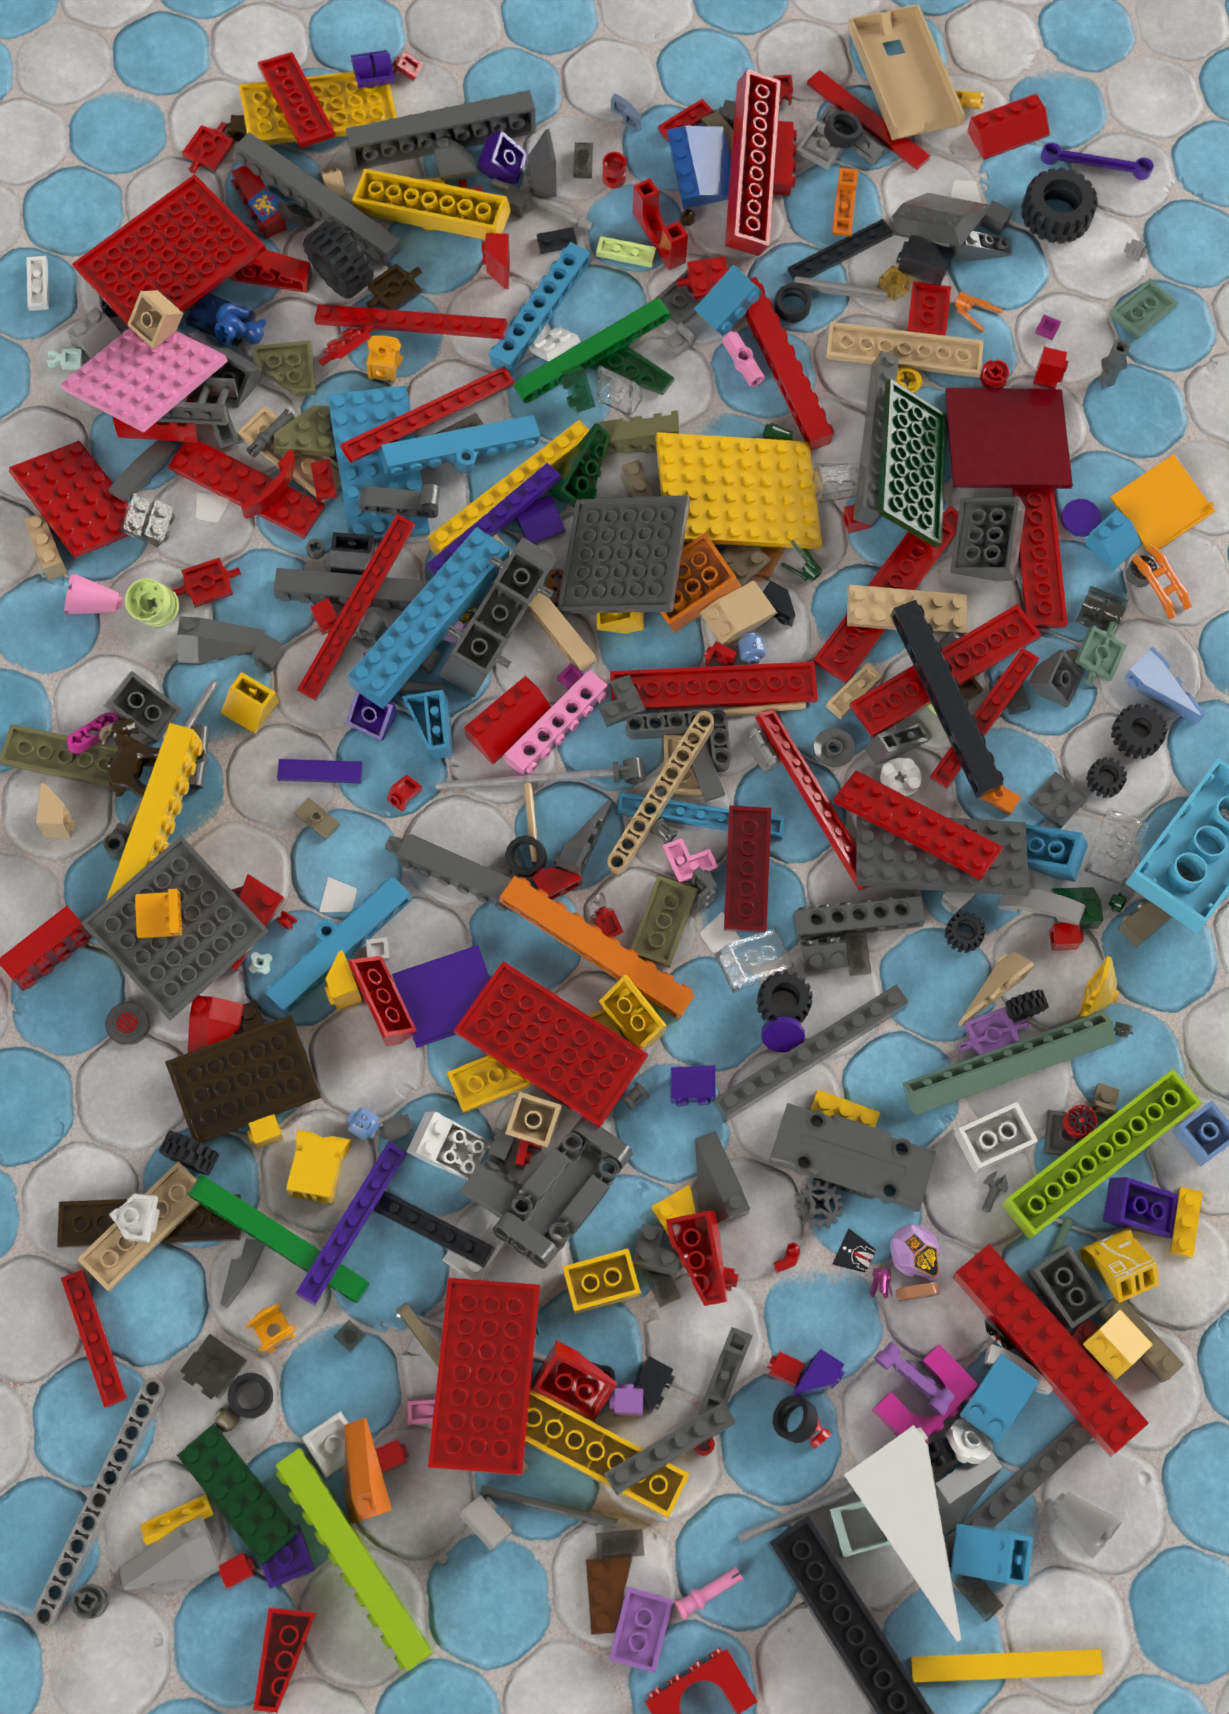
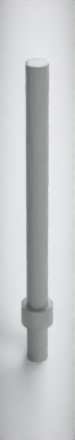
M496 178L492 181V186L506 191L509 187V184ZM530 194V202L569 220L570 224L582 226L590 231L593 229L594 223L583 219L581 215L575 212L572 214Z

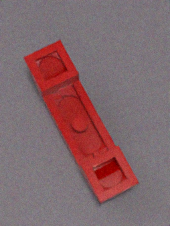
M289 449L278 462L280 473L260 496L252 493L241 506L243 516L246 519L265 511L284 493L295 469L296 460L293 450Z

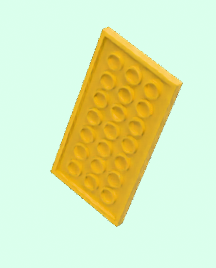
M354 71L306 77L329 119L336 137L347 136L346 128L397 118L390 84L358 89ZM266 82L239 84L247 134L250 132L267 145L297 142Z

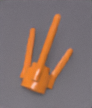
M963 292L959 293L954 304L958 308L957 313L963 315L981 332H984V328L965 312L966 310L970 311L973 304L993 311L1003 312L1002 309L990 305V302L969 296Z

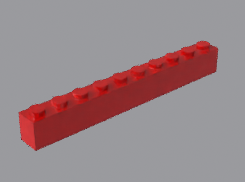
M757 277L750 278L763 293L758 301L749 307L744 317L804 441L809 442L810 451L829 445L834 435V429L826 420L825 410L820 408L818 404V396L816 392L812 391L808 376H805L803 373L801 361H797L795 357V349L793 345L789 344L785 329H782L780 326L778 314H774L770 298L767 299L763 284L759 283Z

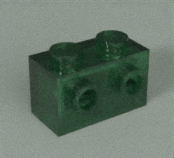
M577 366L562 371L563 377L560 380L563 389H567L568 392L566 401L569 408L579 413L596 407L585 368Z

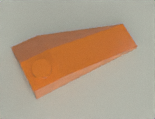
M366 1418L345 1424V1503L351 1524L392 1511Z

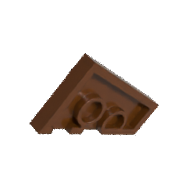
M633 1556L586 1560L591 1635L615 1633Z

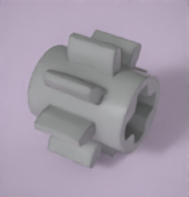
M1132 239L1131 244L1126 243L1124 252L1127 253L1126 258L1137 262L1140 261V258H1145L1148 249L1145 248L1146 243Z

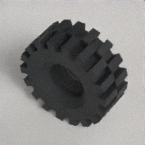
M1136 704L1134 708L1133 705H1129L1127 709L1124 708L1112 725L1111 738H1115L1113 744L1114 746L1119 745L1117 750L1120 753L1122 750L1126 751L1125 756L1127 757L1130 754L1133 755V759H1138L1140 755L1142 759L1146 758L1148 754L1152 756L1158 751L1166 738L1167 729L1164 728L1167 723L1166 721H1161L1164 716L1161 713L1157 715V709L1155 708L1150 710V705L1145 704L1144 707H1141V704ZM1135 724L1142 725L1146 728L1147 735L1144 737L1137 736L1132 731V726Z
M172 1130L168 1131L158 1150L160 1154L177 1163L179 1161L184 1167L206 1176L210 1175L219 1157V1154L212 1150V1148Z

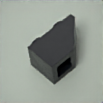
M770 580L763 593L777 612L772 617L776 618L779 623L792 627L796 615L789 591Z
M651 1356L648 1357L638 1376L640 1388L643 1389L644 1402L647 1411L652 1413L654 1408L659 1409L664 1400L661 1393L665 1387L667 1389L670 1388L675 1376L671 1375L674 1370L673 1368Z

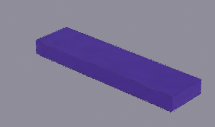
M279 759L277 780L362 784L363 763L362 761Z

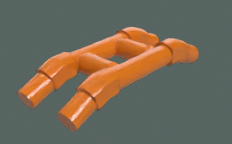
M1153 545L1148 549V552L1161 567L1152 572L1151 567L1138 555L1134 556L1132 561L1142 572L1143 576L1145 575L1160 599L1168 619H1173L1176 615L1172 601L1168 596L1169 594L1176 591L1184 610L1190 609L1192 605L1186 588L1179 581L1167 558ZM1166 574L1171 584L1163 589L1157 578Z

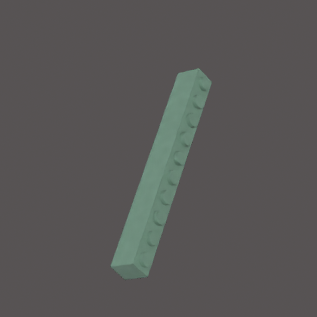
M1101 1011L903 1083L906 1104L914 1115H918L1099 1048H1104L1115 1043L1113 1022Z

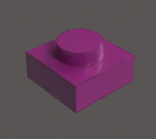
M1043 314L1035 334L1053 341L1061 321Z
M571 663L557 676V680L569 690L584 674Z

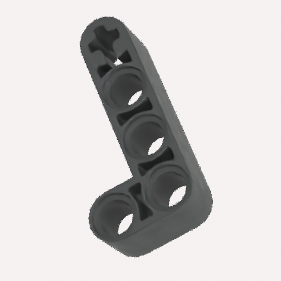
M434 484L422 485L421 491L362 487L359 509L368 513L436 518L438 516L440 488Z
M369 612L359 628L360 639L365 645L372 648L389 627L385 626V621L381 616ZM434 649L419 666L418 670L431 673L441 656L440 653Z

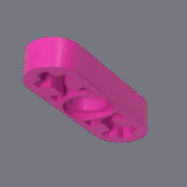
M112 712L104 713L67 737L68 750L71 753L79 754L100 742V730L108 724L119 721L118 716ZM90 731H97V732H99V733L96 734V735H90V734H88V732H90Z

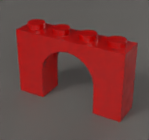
M651 178L633 186L632 214L652 245L656 247V251L667 268L671 270L686 263L688 234L679 221L665 226L659 210L660 192Z
M719 1647L708 1654L710 1659L703 1664L699 1660L689 1666V1673L683 1677L677 1674L667 1681L669 1686L663 1690L657 1687L646 1694L649 1699L644 1702L651 1714H681V1697L684 1691L697 1681H710L720 1687L735 1714H741L758 1701L728 1649L722 1651Z

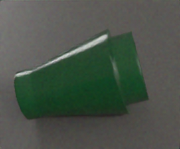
M774 423L765 425L763 439L792 441L793 431Z

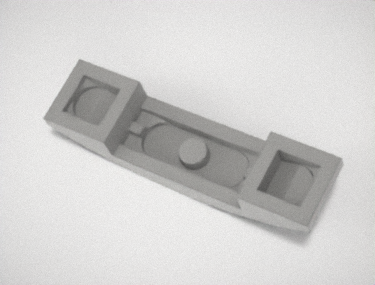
M1029 889L1028 896L1002 895L997 906L998 909L1016 913L1019 910L1053 916L1060 922L1079 925L1085 909V905L1080 902L1036 889Z

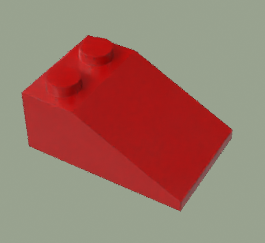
M556 1340L534 1376L533 1391L595 1421L616 1387L617 1382L578 1351Z

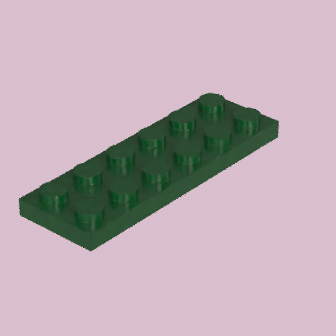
M214 1423L177 1454L181 1462L261 1565L264 1566L301 1533Z

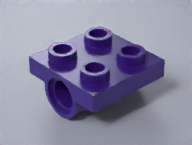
M387 50L350 55L358 89L395 83L391 57Z

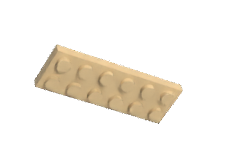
M264 406L237 431L238 436L251 445L257 439V435L260 432L263 433L278 416ZM274 439L269 447H265L260 452L278 468V462L285 455L274 454ZM294 455L296 463L292 479L316 497L311 462L330 459L336 494L342 489L338 463L329 456ZM330 499L322 500L321 502L326 504Z
M849 585L847 587V626L896 630L890 617L893 608L916 600L918 605L923 607L926 622L932 626L933 633L948 634L955 632L957 635L964 636L968 633L967 595Z
M178 1161L144 1194L159 1197L156 1209L160 1210L156 1232L151 1233L149 1242L126 1240L117 1224L114 1223L77 1260L108 1292L113 1290L199 1205L198 1202L187 1195L197 1179Z

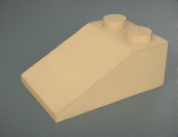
M752 581L715 600L700 613L721 644L731 648L741 639L742 635L751 633L777 612L757 583Z

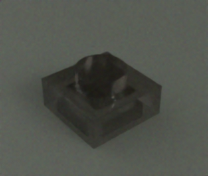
M350 1320L334 1335V1338L350 1353L366 1337V1334Z

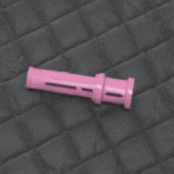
M736 1566L699 1590L692 1589L690 1594L683 1599L673 1601L683 1621L695 1610L704 1609L707 1601L738 1582L743 1581L741 1574L733 1579L731 1578L739 1572Z

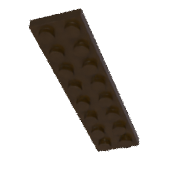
M233 1194V1195H235L236 1197H238V1198L241 1199V1195H240V1194ZM127 1199L60 1201L57 1247H90L115 1223L109 1214L125 1204ZM199 1204L160 1244L241 1241V1230Z

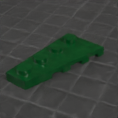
M627 345L589 367L595 371L661 395L674 382L672 375Z

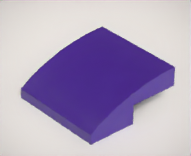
M551 495L537 499L516 517L525 539L532 543L565 532L564 525Z

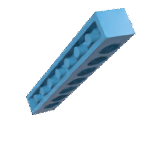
M572 242L562 249L559 259L552 263L548 274L541 278L538 288L531 292L528 302L521 306L518 316L511 320L505 334V339H499L497 345L490 349L491 366L497 369L505 366L509 374H512L529 350V346L534 343L589 266L590 251Z

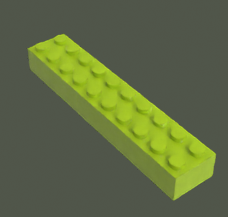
M1174 1069L1170 1070L1005 1199L1000 1205L1029 1240L1032 1239L1199 1107L1202 1102Z
M298 1448L277 1463L278 1471L276 1475L282 1484L290 1487L291 1491L288 1494L295 1504L301 1505L304 1509L301 1514L307 1524L314 1525L317 1529L314 1535L321 1545H327L330 1552L327 1555L335 1566L340 1565L343 1572L340 1574L347 1586H353L357 1593L354 1594V1597L361 1607H367L370 1612L367 1617L373 1627H379L383 1632L380 1638L388 1649L393 1648L397 1654L394 1657L397 1665L401 1670L406 1668L407 1672L411 1671L435 1653L306 1452Z

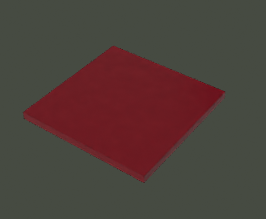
M945 388L953 488L1072 489L1073 481L1062 389Z

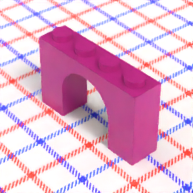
M940 1344L920 1363L938 1381L941 1389L947 1388L955 1395V1398L949 1404L947 1412L942 1417L936 1413L932 1416L921 1417L911 1413L892 1392L888 1393L872 1411L896 1437L913 1425L916 1429L921 1427L927 1437L932 1432L936 1435L945 1426L942 1422L948 1416L952 1419L961 1410L959 1405L964 1400L967 1402L979 1386Z

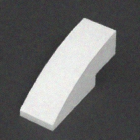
M993 1344L987 1347L984 1365L991 1367L1002 1353L1040 1381L1034 1391L1045 1395L1052 1393L1053 1388L1047 1380L1022 1358Z

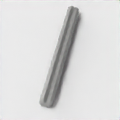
M795 277L793 282L804 286L810 291L884 302L888 297V291L883 289L803 277Z

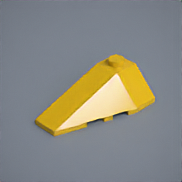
M1107 956L1087 981L1078 1019L1101 1012L1116 1002L1119 991L1116 990L1117 979L1112 957Z

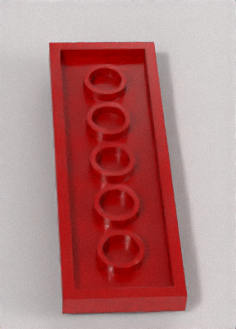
M293 52L257 62L258 68L300 148L336 137L329 119Z

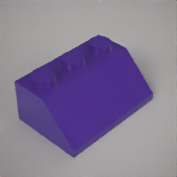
M820 1349L811 1359L791 1395L804 1397L825 1392L828 1388L833 1389L845 1373L842 1370L844 1363Z

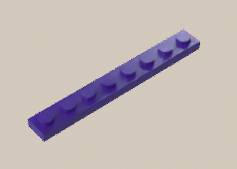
M548 463L543 465L428 562V568L436 574L476 527L493 537L561 479L560 474Z
M388 1141L295 1294L314 1306L316 1305L407 1155V1152Z

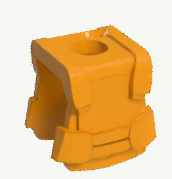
M372 336L367 341L368 349H370L366 362L368 379L396 382L397 367H400L404 358L399 352L402 344L394 337Z
M280 1303L260 1310L245 1325L246 1329L253 1328L261 1340L262 1345L258 1348L259 1351L271 1354L276 1350L275 1348L287 1340L290 1341L296 1337L294 1333L295 1326L294 1324L292 1326L289 1325L280 1310ZM272 1324L279 1325L280 1332L270 1337L267 1333L269 1326Z

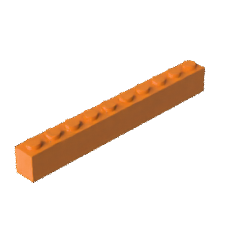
M516 876L512 878L500 896V903L618 981L624 975H627L645 999L677 1020L681 1018L695 996L690 987L685 984H678L674 981L672 975L667 972H660L652 962L648 960L643 961L634 950L630 948L625 949L616 938L604 935L598 926L594 924L590 926L584 922V918L575 912L572 914L566 910V906L559 901L554 902L548 898V894L543 890H536L531 887L530 882L525 878H518Z

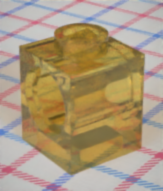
M892 265L880 276L877 288L887 290L888 297L895 302L900 296L903 297L908 292L910 278Z

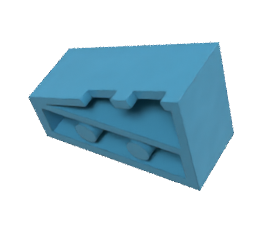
M443 689L402 696L432 758L439 759L454 756L449 704Z

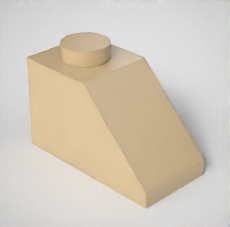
M337 166L319 170L323 185L343 198L342 195L346 194L341 170Z

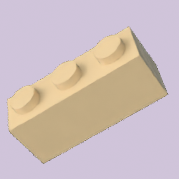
M40 513L25 518L24 522L48 580L67 574L66 567L47 521Z

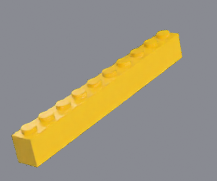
M580 420L575 422L428 536L429 548L438 555L546 463L557 471L588 433L589 429Z

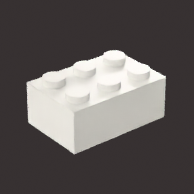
M1018 1102L960 1127L954 1133L974 1174L1030 1149L1038 1142Z

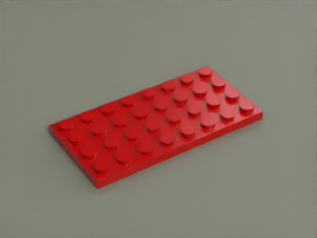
M504 961L454 1029L456 1035L599 1128H601L649 1057V1054Z
M448 1278L428 1468L523 1476L540 1284Z

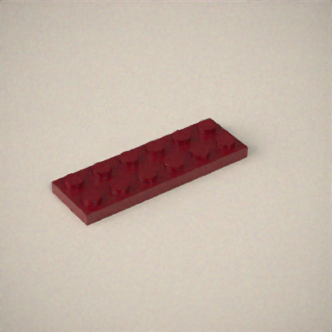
M729 805L724 931L767 932L772 808Z

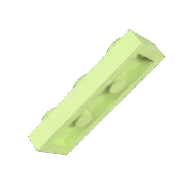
M600 236L596 257L652 268L656 247Z

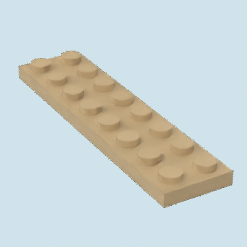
M830 322L826 359L872 365L879 353L884 351L899 357L898 368L911 367L919 371L980 378L984 341Z

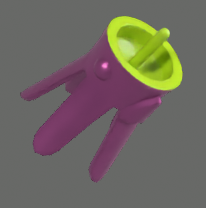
M881 1263V1268L873 1269V1282L869 1294H871V1297H874L879 1284L880 1292L887 1299L888 1285L890 1294L893 1297L890 1285L891 1270L883 1268V1263Z

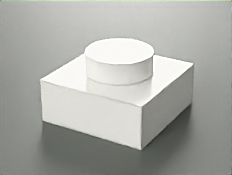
M387 937L366 940L367 957L382 956L384 961L390 960Z

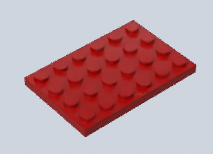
M80 440L9 467L11 476L74 558L145 530L144 522L130 504L109 493V488L113 485L112 481Z

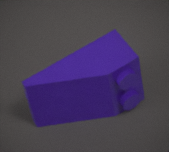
M1128 1177L1109 1178L1103 1222L1121 1228L1129 1227L1134 1231L1172 1239L1179 1195Z

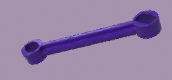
M1053 142L1046 143L1040 155L1041 161L1047 165H1053L1059 160L1132 172L1134 177L1139 180L1148 179L1154 168L1153 162L1145 157L1133 162L1061 150L1060 146ZM1047 151L1054 152L1056 156H1051ZM1139 166H1144V167H1146L1149 171H1144V170L1141 169Z

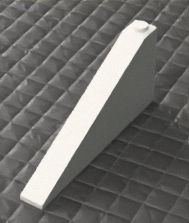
M913 1425L844 1475L956 1641L959 1642L961 1640L929 1450L925 1442L928 1437L921 1427L916 1429Z

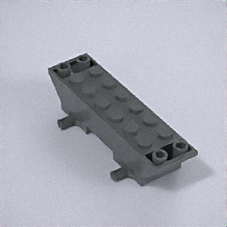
M525 538L520 540L506 560L502 561L496 556H492L489 563L500 568L499 574L468 626L460 631L450 625L447 633L456 637L457 641L439 675L441 678L475 697L496 663L508 669L512 661L503 657L502 651L534 597L538 593L543 594L549 599L554 591L545 587L544 581L558 558Z

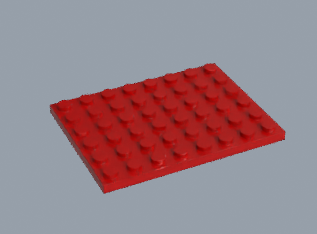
M194 174L73 262L72 266L112 310L128 324L140 291L158 290L183 312L264 252L266 247Z

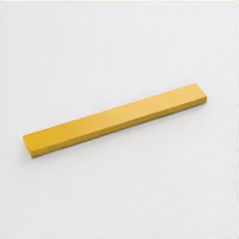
M1101 1649L910 1657L911 1677L914 1682L1104 1674Z

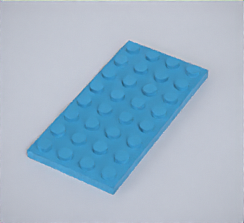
M406 386L328 394L348 533L373 535L374 541L383 539L396 515L361 511L359 509L361 488L367 486L421 491L422 479L420 470L415 472L411 470L405 471L400 475H386L379 454L380 450L350 464L340 446L354 437L409 412L410 405ZM412 434L399 441L415 438L414 434ZM402 516L415 523V527L409 537L430 535L428 518Z

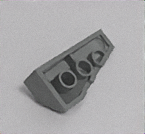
M716 1131L695 1138L699 1211H716L718 1225L749 1214V1204Z

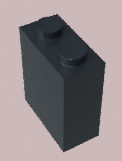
M911 235L908 242L904 241L902 250L898 254L896 263L899 264L897 272L941 286L950 265L954 249Z

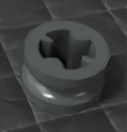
M311 539L306 544L307 554L310 558L320 559L324 556L325 548L321 540ZM319 546V550L312 551V548Z

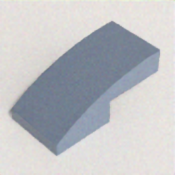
M614 93L611 97V111L623 116V124L640 131L641 115L626 99Z

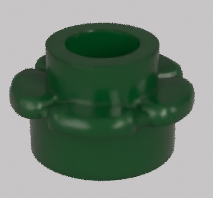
M1119 892L1117 895L1113 894L1109 901L1111 910L1113 912H1121L1126 904L1127 897L1123 896L1122 892Z

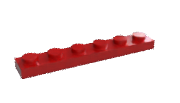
M81 1269L62 1277L61 1281L104 1408L127 1400L128 1397L85 1271Z

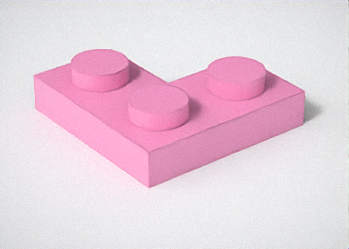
M682 838L667 843L662 847L679 883L683 884L691 881L693 871L699 866L710 873L718 870L717 863L710 849L690 856Z

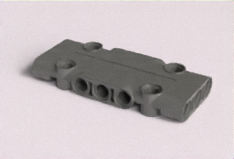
M787 1103L769 1163L792 1170L800 1176H811L814 1181H820L824 1185L827 1182L830 1187H836L839 1190L868 1199L877 1198L885 1204L893 1203L919 1212L936 1151L913 1144L905 1138H894L892 1134L884 1130L836 1115L830 1117L819 1110L811 1111ZM817 1118L821 1121L822 1125L815 1127L811 1124L810 1120ZM896 1146H903L906 1149V1154L900 1155L896 1151ZM805 1159L809 1163V1167L801 1168L798 1165V1160ZM884 1188H892L894 1196H886L883 1191Z
M581 1117L572 1130L564 1136L560 1145L551 1150L523 1185L511 1206L492 1228L493 1233L497 1238L533 1264L545 1269L564 1247L570 1236L579 1230L605 1196L616 1176L633 1156L632 1149L604 1128H599ZM516 1208H521L524 1212H519ZM553 1234L559 1235L561 1239L555 1238Z

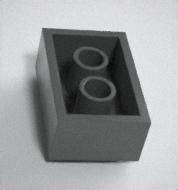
M1070 1245L1059 1247L1026 1270V1273L1055 1317L1065 1329L1074 1328L1108 1304Z

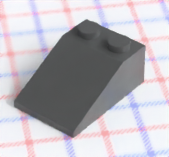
M545 129L528 155V165H525L526 177L530 176V180H528L529 192H533V196L539 199L556 196V157L550 129Z
M133 671L126 675L103 705L109 711L115 713L121 720L134 719L137 723L136 729L156 742L166 732L169 723H173L182 711L178 705Z

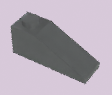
M916 723L878 734L864 749L874 765H878L897 758L928 742L930 738L922 725Z

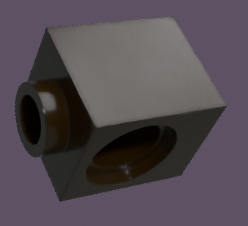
M231 115V121L227 123V133L237 142L247 135L244 115Z

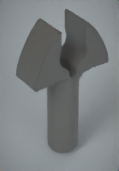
M998 1171L990 1174L983 1182V1184L989 1187L982 1207V1211L985 1213H990L998 1192L1006 1193L1008 1191L1006 1175L1002 1177L1001 1184L995 1186L994 1178Z

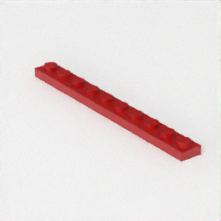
M326 304L317 305L314 318L316 325L364 328L371 322L377 330L503 340L505 339L507 329L506 318Z
M504 366L342 443L340 448L350 464L379 451L383 444L404 439L512 387L515 381Z
M396 514L297 689L299 693L314 701L317 700L415 527L414 522Z
M772 709L758 713L755 717L756 721L856 885L855 842L775 710ZM856 885V887H857V889H858L859 891H861V890H863V889H866V888H869V887H872V886H857V885Z

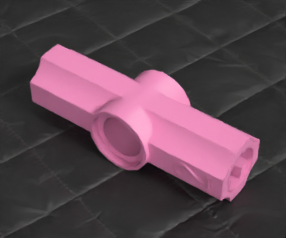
M737 332L727 333L722 338V343L732 357L735 369L742 373L750 387L759 386L765 380V376L755 362L752 350L745 346Z

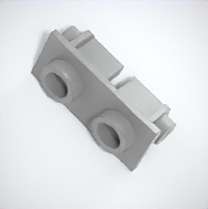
M755 728L750 731L751 735L743 738L763 773L782 764L762 729L757 730Z

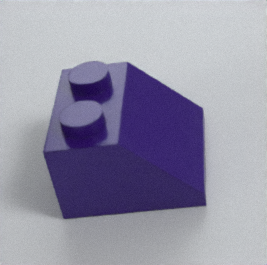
M501 130L486 138L477 168L489 179L496 178L502 182L516 185L519 182L528 153Z
M715 1065L671 1067L669 1075L670 1104L675 1103L676 1106H687L689 1103L697 1102L698 1105L704 1106L714 1102L716 1097Z

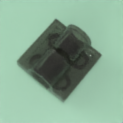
M1090 586L1075 623L1088 628L1095 626L1102 631H1107L1111 621L1119 625L1126 610L1128 600Z

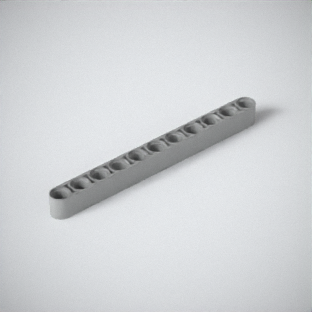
M157 1378L145 1380L134 1400L34 1608L32 1621L37 1627H52L56 1624L164 1399L166 1386ZM157 1383L159 1391L151 1396L149 1394V1387ZM147 1405L148 1414L140 1418L138 1415L140 1407ZM136 1427L138 1430L137 1437L129 1440L128 1431ZM125 1449L127 1458L123 1462H118L117 1454ZM115 1472L116 1481L109 1485L106 1481L107 1475ZM103 1494L106 1498L105 1504L98 1508L95 1502L96 1498ZM89 1517H93L95 1520L94 1527L91 1530L85 1528V1521ZM78 1540H82L84 1543L83 1550L80 1553L74 1551V1544ZM71 1563L73 1567L72 1573L66 1577L63 1574V1567L65 1564ZM59 1586L62 1593L55 1600L52 1597V1590L54 1587ZM47 1609L50 1612V1619L48 1622L43 1623L40 1616L42 1611Z

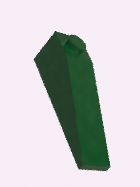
M598 423L592 426L557 470L561 479L548 490L559 501L574 508L576 500L595 499L597 489L595 488L597 480L601 477L602 473L600 467L602 459L606 456L610 440V434Z

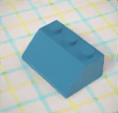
M733 265L694 310L720 335L724 336L732 329L739 318L745 315L749 307L758 301L763 292Z

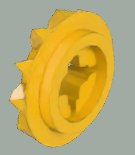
M911 367L898 368L896 383L916 394L921 388L922 377L917 370ZM904 377H906L907 381L909 382L908 386L905 385V383L903 382Z

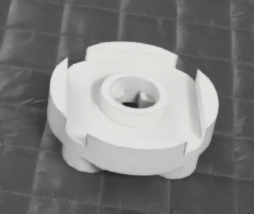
M894 758L883 765L879 776L880 783L909 798L919 789L922 780L920 769L910 758ZM898 774L905 777L903 783L895 779Z
M958 1419L946 1432L950 1446L960 1462L981 1464L991 1455L990 1451L993 1449L992 1439L966 1419Z

